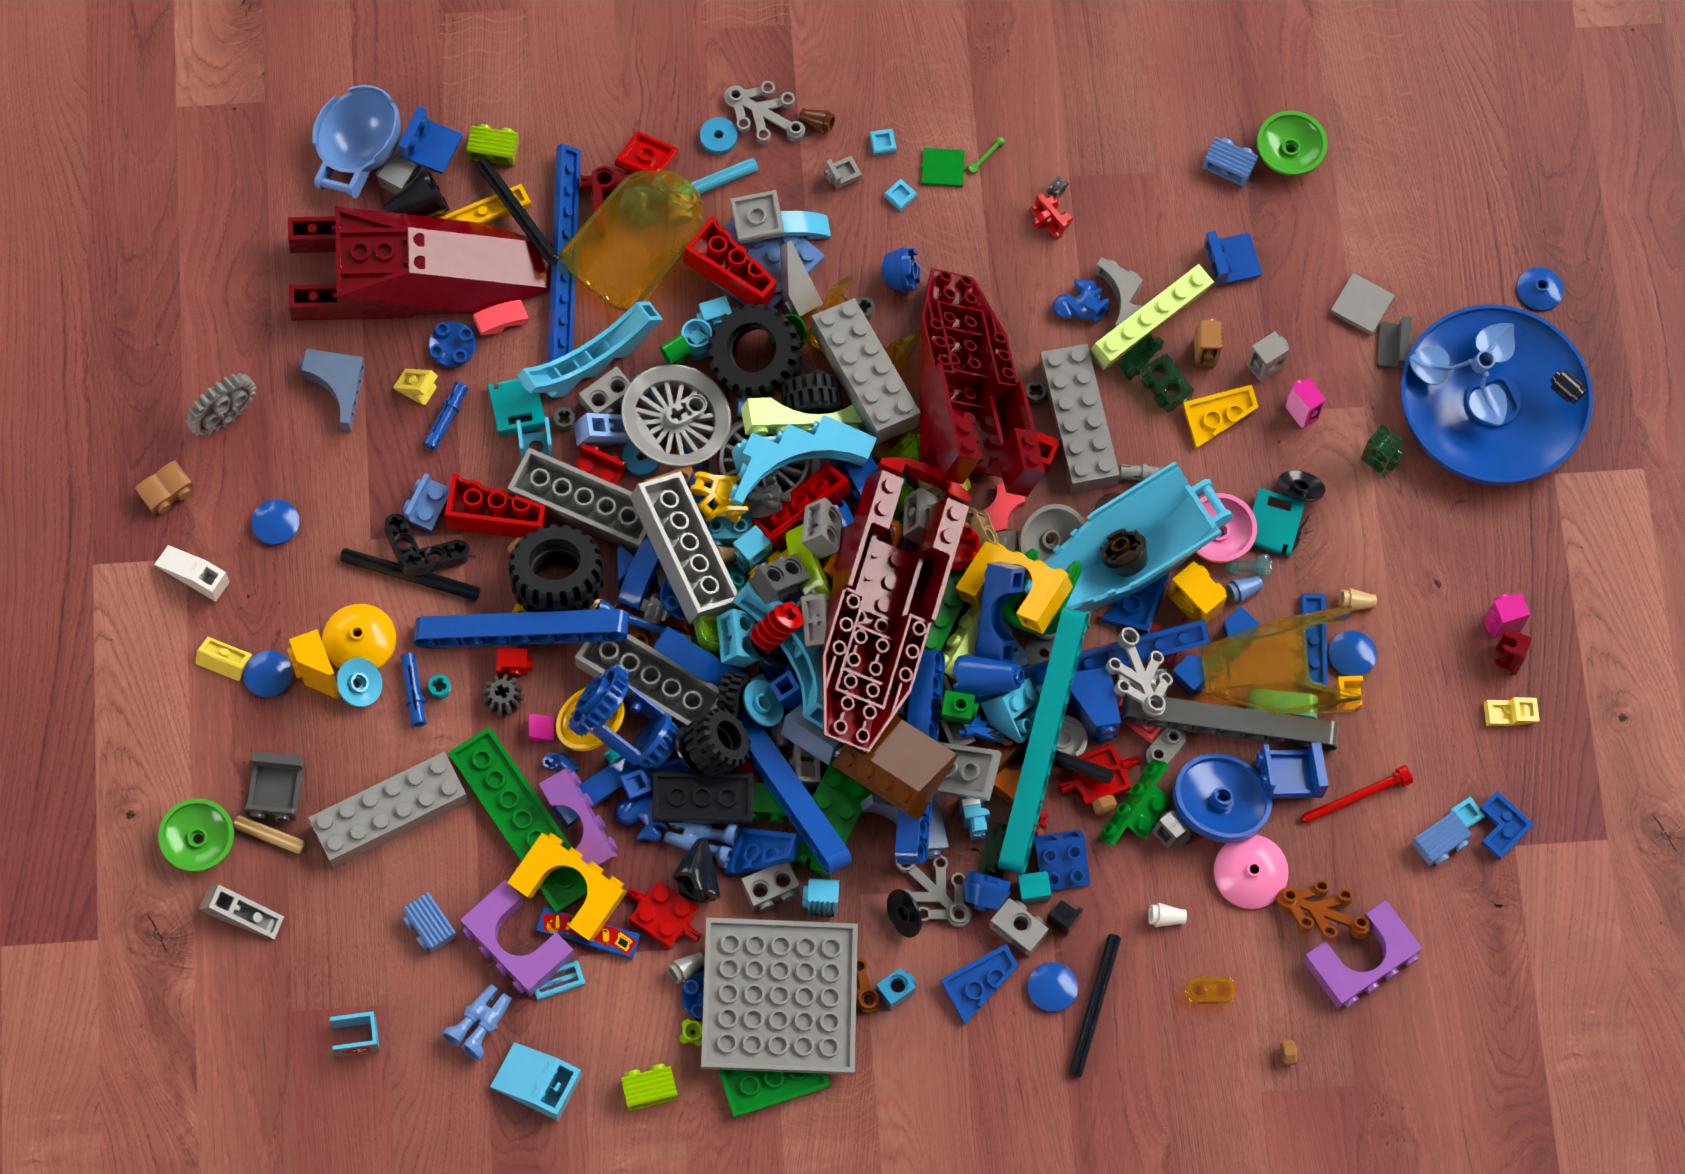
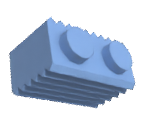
M1215 137L1205 156L1202 168L1245 187L1256 166L1258 155H1255V152L1250 148L1235 146L1227 138L1220 139Z
M1453 811L1415 837L1411 844L1429 867L1435 863L1440 866L1450 858L1449 853L1454 850L1460 852L1470 844L1468 840L1472 833L1456 812Z
M429 892L403 908L405 916L402 919L409 930L413 928L419 935L416 937V940L423 950L428 948L430 953L433 954L457 938L455 930Z

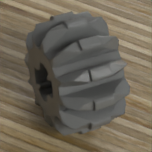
M507 674L503 675L502 680H499L498 676L494 675V683L486 681L487 689L482 690V696L485 697L482 700L483 705H489L488 710L490 713L497 710L500 717L503 715V711H507V714L511 716V708L519 710L520 704L518 702L524 700V696L521 694L523 691L522 685H516L517 679L515 677L508 681ZM503 692L507 697L502 698L499 693Z

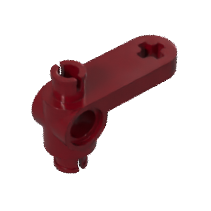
M607 166L598 167L592 171V175H580L581 191L593 190L595 237H604L603 198L610 197L614 193H621V188L633 187L632 173L621 174L620 169L613 170ZM601 180H608V181H610V182L607 183V184H601V183H599Z

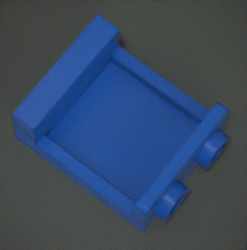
M1321 742L1311 743L1308 750H1270L1269 744H1263L1260 751L1256 753V766L1260 767L1261 772L1259 785L1264 790L1265 798H1323L1329 784Z

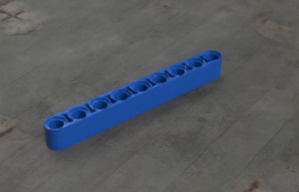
M621 609L422 616L415 619L413 644L421 648L623 641L628 636L629 613Z
M940 649L923 650L913 688L909 694L907 723L938 742L945 658ZM933 798L919 820L899 809L895 843V858L898 864H922L926 862Z
M747 711L742 713V717L737 719L742 721V725L747 729V735L751 741L749 744L751 752L749 753L748 761L827 874H831L852 864L851 854L765 729L762 725L755 722Z

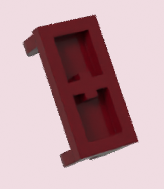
M1506 628L1497 644L1496 651L1507 655L1508 660L1504 662L1496 659L1494 661L1495 664L1512 671V674L1516 675L1526 658L1532 637Z

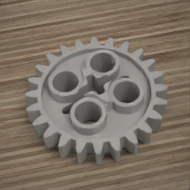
M241 373L237 376L232 374L229 379L225 377L220 384L216 382L215 386L208 388L205 394H201V399L194 401L195 406L189 409L190 413L186 415L187 420L185 421L188 428L196 436L201 435L203 437L206 433L210 435L214 430L218 432L220 427L223 426L225 428L227 423L234 422L237 416L242 415L241 411L248 408L246 404L253 401L251 397L256 395L254 391L257 389L255 383L246 374L242 375Z

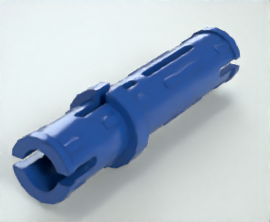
M455 381L447 399L443 400L441 411L423 442L425 447L437 451L453 417L461 409L462 400L469 390L467 385Z
M405 653L400 656L407 694L405 703L409 707L412 727H421L426 725L427 721L424 711L425 697L421 693L415 653ZM410 670L412 675L413 686L411 682Z

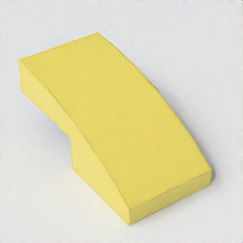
M1514 697L1511 700H1487L1483 703L1486 726H1514L1538 723L1540 721L1537 698Z

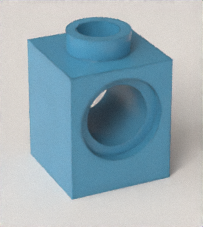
M899 968L876 984V990L891 1011L915 994L916 987L914 985L916 981L910 972L907 971L905 973L902 968ZM901 983L905 989L897 993L891 989V985Z

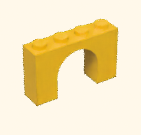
M985 541L955 587L961 600L979 608L982 607L981 596L984 592V573L987 563L1005 562L1026 567L1024 577L1032 580V588L1016 614L1022 626L1043 634L1073 588L1068 573L1060 568L1053 569L1048 567L1041 560L1033 561L1021 552H1011L999 543L992 544Z
M541 833L507 883L526 897L532 899L546 877L554 870L562 867H572L578 870L586 881L587 897L583 906L569 924V927L593 942L626 895L627 891L622 888L624 883L614 876L608 879L601 874L604 870L593 861L590 864L584 862L581 859L584 856L573 847L567 850L561 845L563 840L553 833H550L549 836Z

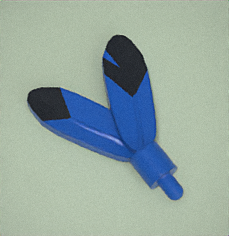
M985 713L979 714L970 726L962 727L958 731V735H962V737L975 735L994 742L1006 740V736L1000 731L986 727L989 722Z

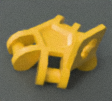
M701 471L695 473L694 479L696 481L694 485H691L690 492L696 496H706L697 504L699 511L706 516L704 519L709 522L715 516L727 517L731 522L738 523L741 515L748 512L750 505L745 499L742 506H730L733 499L729 498L734 484L739 486L742 478L738 476L712 475ZM705 483H712L711 489L704 486ZM712 499L718 504L714 509L708 505Z

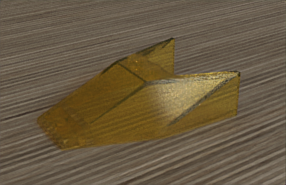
M1351 605L1270 620L1202 646L1206 695L1287 715L1356 711L1362 700L1360 694L1316 683L1310 679L1305 637L1306 629L1315 625L1345 623L1352 611Z

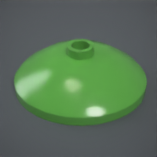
M1289 110L1272 115L1262 124L1257 136V149L1261 159L1269 168L1283 175L1300 176L1313 171L1322 163L1327 151V136L1321 124L1312 116L1300 111ZM1291 148L1294 152L1290 153L1286 149Z
M200 798L188 799L176 804L166 813L159 827L158 842L164 857L173 866L187 872H203L216 867L228 856L234 842V826L228 813L217 803ZM202 837L203 841L197 844L194 842L195 838Z

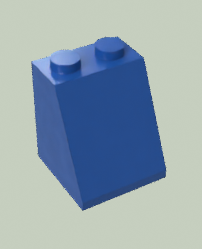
M1105 667L1075 672L1067 707L1074 717L1083 724L1087 735L1092 741H1099L1100 743L1113 741L1114 738H1117L1121 720L1112 675L1107 672Z

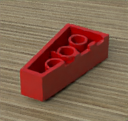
M712 215L686 245L683 263L748 304L752 303L754 306L764 304L767 306L775 296L777 281L757 260L754 261L747 254L748 251L742 245L739 246L732 239V235L726 229H723L718 224V220Z
M453 473L445 510L446 529L517 538L525 536L529 532L534 533L540 527L545 529L546 506L517 495L514 497L505 494L501 489H491L481 485V482L469 481L461 478V475Z

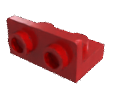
M581 444L580 453L573 467L617 486L626 472V465L621 457L615 454L608 455L593 444Z

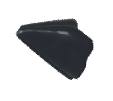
M699 838L681 860L672 877L678 882L679 894L686 899L712 902L721 897L708 840L706 838Z

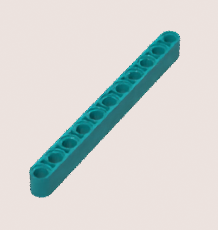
M1065 607L1062 609L1000 853L999 869L1019 874L1025 873L1087 629L1088 612Z

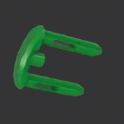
M1035 548L1025 553V556L1033 561L1039 559L1038 550ZM1075 560L1068 565L1066 572L1069 575L1073 588L1043 634L1022 626L1015 612L1029 581V578L1024 577L1022 592L1013 594L1006 601L1002 613L1003 621L1014 628L1028 633L1041 635L1056 633L1062 609L1066 607L1082 572L1081 562Z

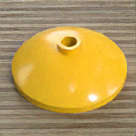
M353 604L338 610L330 617L323 630L322 643L330 663L337 669L343 663L353 658L367 659L380 669L390 660L394 653L396 631L391 619L379 608L367 604ZM356 631L362 632L361 636L356 637L353 634Z
M586 688L579 690L565 702L556 721L558 738L567 748L574 751H589L604 744L590 732L586 735L578 736L568 726L570 723L569 719L572 717L571 713L576 709V703ZM623 701L604 724L615 733L618 731L624 718L625 707Z

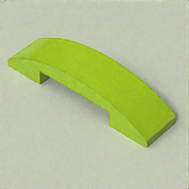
M802 524L786 533L789 555L796 554L811 576L802 590L806 594L813 588L818 594L830 595L831 600L832 590L818 558L802 544Z

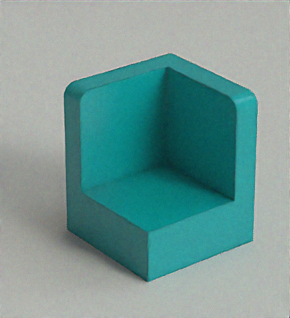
M1044 871L1017 876L1016 884L1021 903L1030 905L1050 901L1052 894L1048 872Z

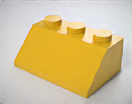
M318 629L289 639L291 648H288L287 651L297 679L302 677L306 686L334 698L341 697Z

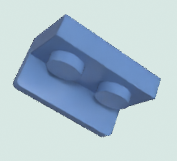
M426 473L422 479H418L413 489L415 493L412 499H408L403 507V513L408 524L433 533L447 505L450 487L431 480L430 475Z

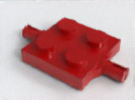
M1110 743L1076 756L1113 770L1114 775L1110 784L1070 770L1071 780L1059 783L1058 786L1062 794L1076 789L1086 807L1092 805V802L1106 795L1116 796L1129 791L1132 786L1127 777V769L1140 765V761L1137 755L1123 760L1117 754L1114 744Z
M660 880L645 895L633 887L627 892L626 896L638 903L637 909L629 918V922L667 948L671 949L675 942L684 935L695 941V943L701 938L702 933L690 927L692 919L699 911V907Z

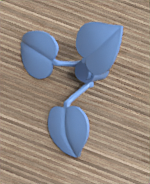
M1498 323L1481 330L1475 339V346L1480 352L1473 359L1454 366H1448L1450 362L1449 355L1439 346L1424 347L1410 356L1409 362L1415 375L1430 385H1440L1447 381V371L1471 365L1474 372L1483 375L1480 384L1481 389L1473 391L1469 397L1468 403L1471 413L1479 420L1495 426L1503 423L1507 413L1505 392L1496 384L1486 387L1485 383L1489 376L1488 370L1495 363L1508 361L1514 354V324Z

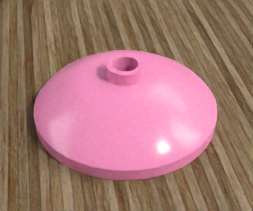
M1216 493L1226 510H1230L1233 514V519L1226 525L1219 527L1223 533L1222 537L1216 538L1195 553L1211 562L1227 563L1243 557L1251 549L1257 535V522L1253 511L1244 501L1230 494ZM1206 496L1199 499L1211 518L1217 515Z
M1255 835L1242 842L1226 843L1216 856L1213 870L1214 880L1221 895L1231 904L1244 909H1260L1276 901L1278 892L1287 885L1289 874L1288 864L1281 849L1271 840L1259 835ZM1251 865L1258 868L1257 874L1250 872Z

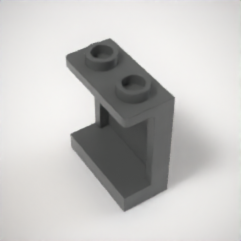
M253 751L251 783L248 802L245 804L247 816L254 820H265V817L275 818V821L281 823H288L290 820L297 821L305 768L303 756Z

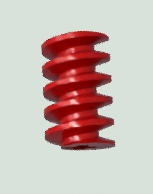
M791 602L776 605L774 610H771L756 626L751 628L750 636L753 642L763 650H775L778 645L782 644L785 639L803 624L802 613Z

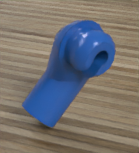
M563 752L548 753L542 759V765L548 769L563 768L570 769L571 772L575 771L576 773L580 769Z

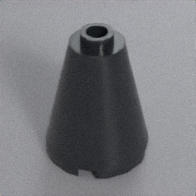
M427 169L420 172L383 206L384 212L426 217L446 213L450 208L445 198L442 197L437 183Z

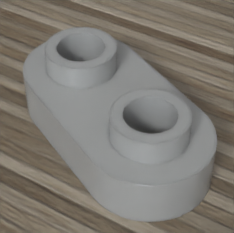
M1165 728L1148 748L1145 755L1146 764L1150 763L1153 759L1169 764L1183 748L1186 741L1185 732ZM1175 734L1178 739L1173 741L1169 736ZM1159 752L1163 757L1158 759L1154 756V753Z

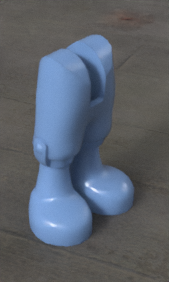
M669 823L670 827L684 831V833L680 835L678 833L666 832L663 841L686 851H689L694 842L699 838L716 840L734 847L739 832V824H728L726 829L719 830L713 829L709 823ZM709 844L712 857L717 860V865L726 869L733 849L726 846L720 847Z
M492 984L471 1005L466 1006L465 1018L459 1024L449 1026L441 1033L448 1043L459 1047L468 1030L478 1021V1027L462 1044L465 1054L475 1061H480L484 1056L482 1048L484 1036L486 1033H491L498 1028V1022L512 1000L510 996L504 993L492 1008L488 1007L498 992V988Z

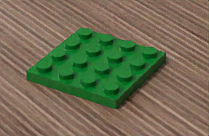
M718 1070L733 1119L831 1088L828 1075L822 1073Z

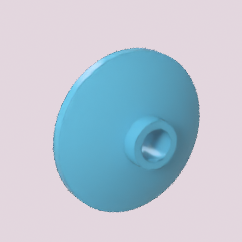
M364 658L350 659L343 663L337 672L338 692L348 704L355 707H365L374 703L380 696L382 677L378 668L369 660ZM353 680L358 682L357 688L354 686Z
M753 680L745 686L743 691V703L746 711L755 722L762 726L771 727L778 724L783 717L784 706L779 702L769 685L770 683L764 680Z

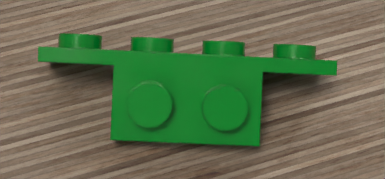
M1153 759L1145 766L1143 774L1132 785L1128 796L1117 807L1116 813L1110 822L1103 827L1102 833L1098 838L1101 842L1114 846L1126 828L1138 838L1143 840L1146 838L1172 800L1155 786L1169 766L1166 762Z

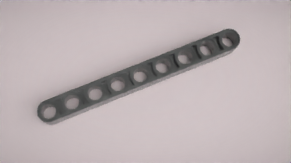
M1128 695L1123 696L1121 720L1127 723L1309 748L1311 743L1321 742L1322 750L1324 751L1336 750L1338 745L1339 724L1335 721L1163 697L1166 702L1164 713L1159 717H1151L1143 711L1141 703Z

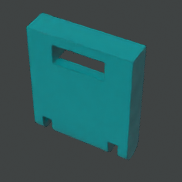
M519 378L497 382L498 389H494L493 383L488 384L499 437L518 434L517 424L509 425L508 419L532 415V421L521 423L522 433L546 428L539 393L530 394V392L524 389Z
M1259 488L1252 510L1257 522V535L1252 547L1281 555L1283 545H1286L1288 547L1285 556L1290 557L1305 502ZM1268 499L1291 505L1290 511L1267 505Z

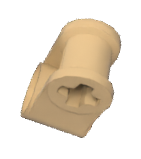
M969 507L964 526H971L980 537L981 547L985 541L992 544L999 543L988 512Z

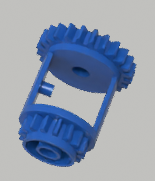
M619 664L611 665L609 669L604 671L603 675L600 674L579 697L575 706L576 709L571 713L572 717L569 719V729L578 736H583V734L586 735L590 732L633 766L639 764L645 770L646 768L650 769V767L657 768L675 749L674 733L678 727L671 722L672 718L668 713L627 683L630 674ZM623 699L631 704V712L638 714L640 711L650 719L637 735L632 745L604 725L620 706Z

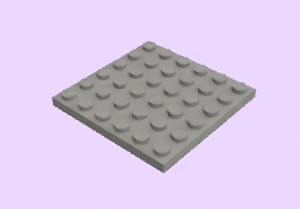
M706 917L701 1069L854 1075L858 924Z

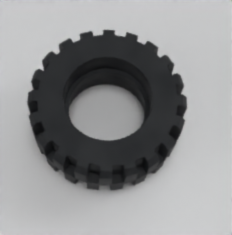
M752 303L745 304L744 308H739L738 306L732 308L731 314L727 315L725 313L720 317L722 322L719 325L715 323L712 328L714 331L713 337L709 336L708 344L710 349L707 350V354L711 360V369L715 372L720 382L738 395L759 398V396L770 397L772 392H780V387L784 382L794 378L792 376L795 371L799 372L801 366L799 359L803 357V351L800 349L802 345L801 338L798 336L795 326L773 307L769 308L764 304L754 306ZM761 329L767 331L776 342V353L772 362L765 369L754 373H749L739 368L734 359V351L739 339L752 330Z
M550 525V528H537L536 532L526 534L524 540L520 539L509 556L508 569L512 592L518 604L523 605V609L528 612L583 610L585 607L588 609L594 604V599L599 598L601 589L604 586L602 556L598 545L594 543V539L591 536H585V533L577 528L572 530L571 526L563 525V527H558L557 525ZM553 564H566L576 568V571L570 576L559 580H547L537 576L540 570Z

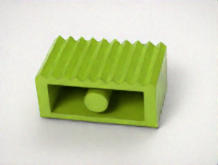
M479 124L478 127L471 126L466 149L467 159L480 161V159L485 158L492 164L496 163L497 165L513 167L519 143L518 133L510 128L492 129L485 124Z
M657 1064L651 1066L650 1071L640 1073V1070H631L625 1073V1077H621L628 1111L678 1100L671 1066L665 1067V1064Z

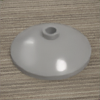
M1062 504L1041 506L1026 518L1019 534L1020 552L1025 555L1030 549L1035 548L1038 550V560L1045 562L1054 553L1053 549L1058 544L1062 546L1071 537L1070 533L1075 528L1078 530L1086 522L1071 507ZM1050 534L1052 539L1047 543L1046 536Z

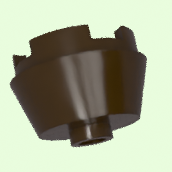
M1125 528L1117 530L1107 537L1108 543L1104 548L1100 547L1103 564L1122 577H1129L1139 573L1148 562L1146 539L1137 530H1134V532H1127Z

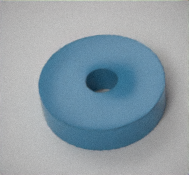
M721 117L709 119L700 130L701 145L708 153L713 155L729 153L737 144V129L735 125L728 119ZM720 134V135H722L723 137H722V138H716L715 135Z
M630 441L622 453L626 471L635 477L651 476L658 470L660 463L644 455L646 457L645 460H638L637 457L644 454Z

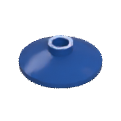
M1535 267L1528 269L1520 276L1516 291L1518 298L1527 308L1543 312L1555 308L1561 302L1564 286L1559 276L1547 268ZM1538 284H1543L1546 288H1540Z

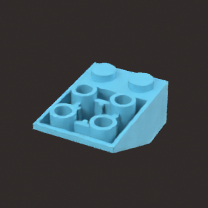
M514 1042L490 1088L559 1121L582 1078V1073L580 1069L556 1057Z

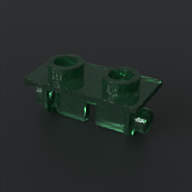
M1149 333L1134 345L1117 363L1128 380L1131 381L1135 375H1139L1143 367L1149 362V359L1158 350L1163 348L1164 342L1161 338L1156 337L1154 339Z
M998 823L997 827L989 825L979 872L982 874L1000 878L1004 876L1005 870L999 869L998 863L1007 830L1005 824Z

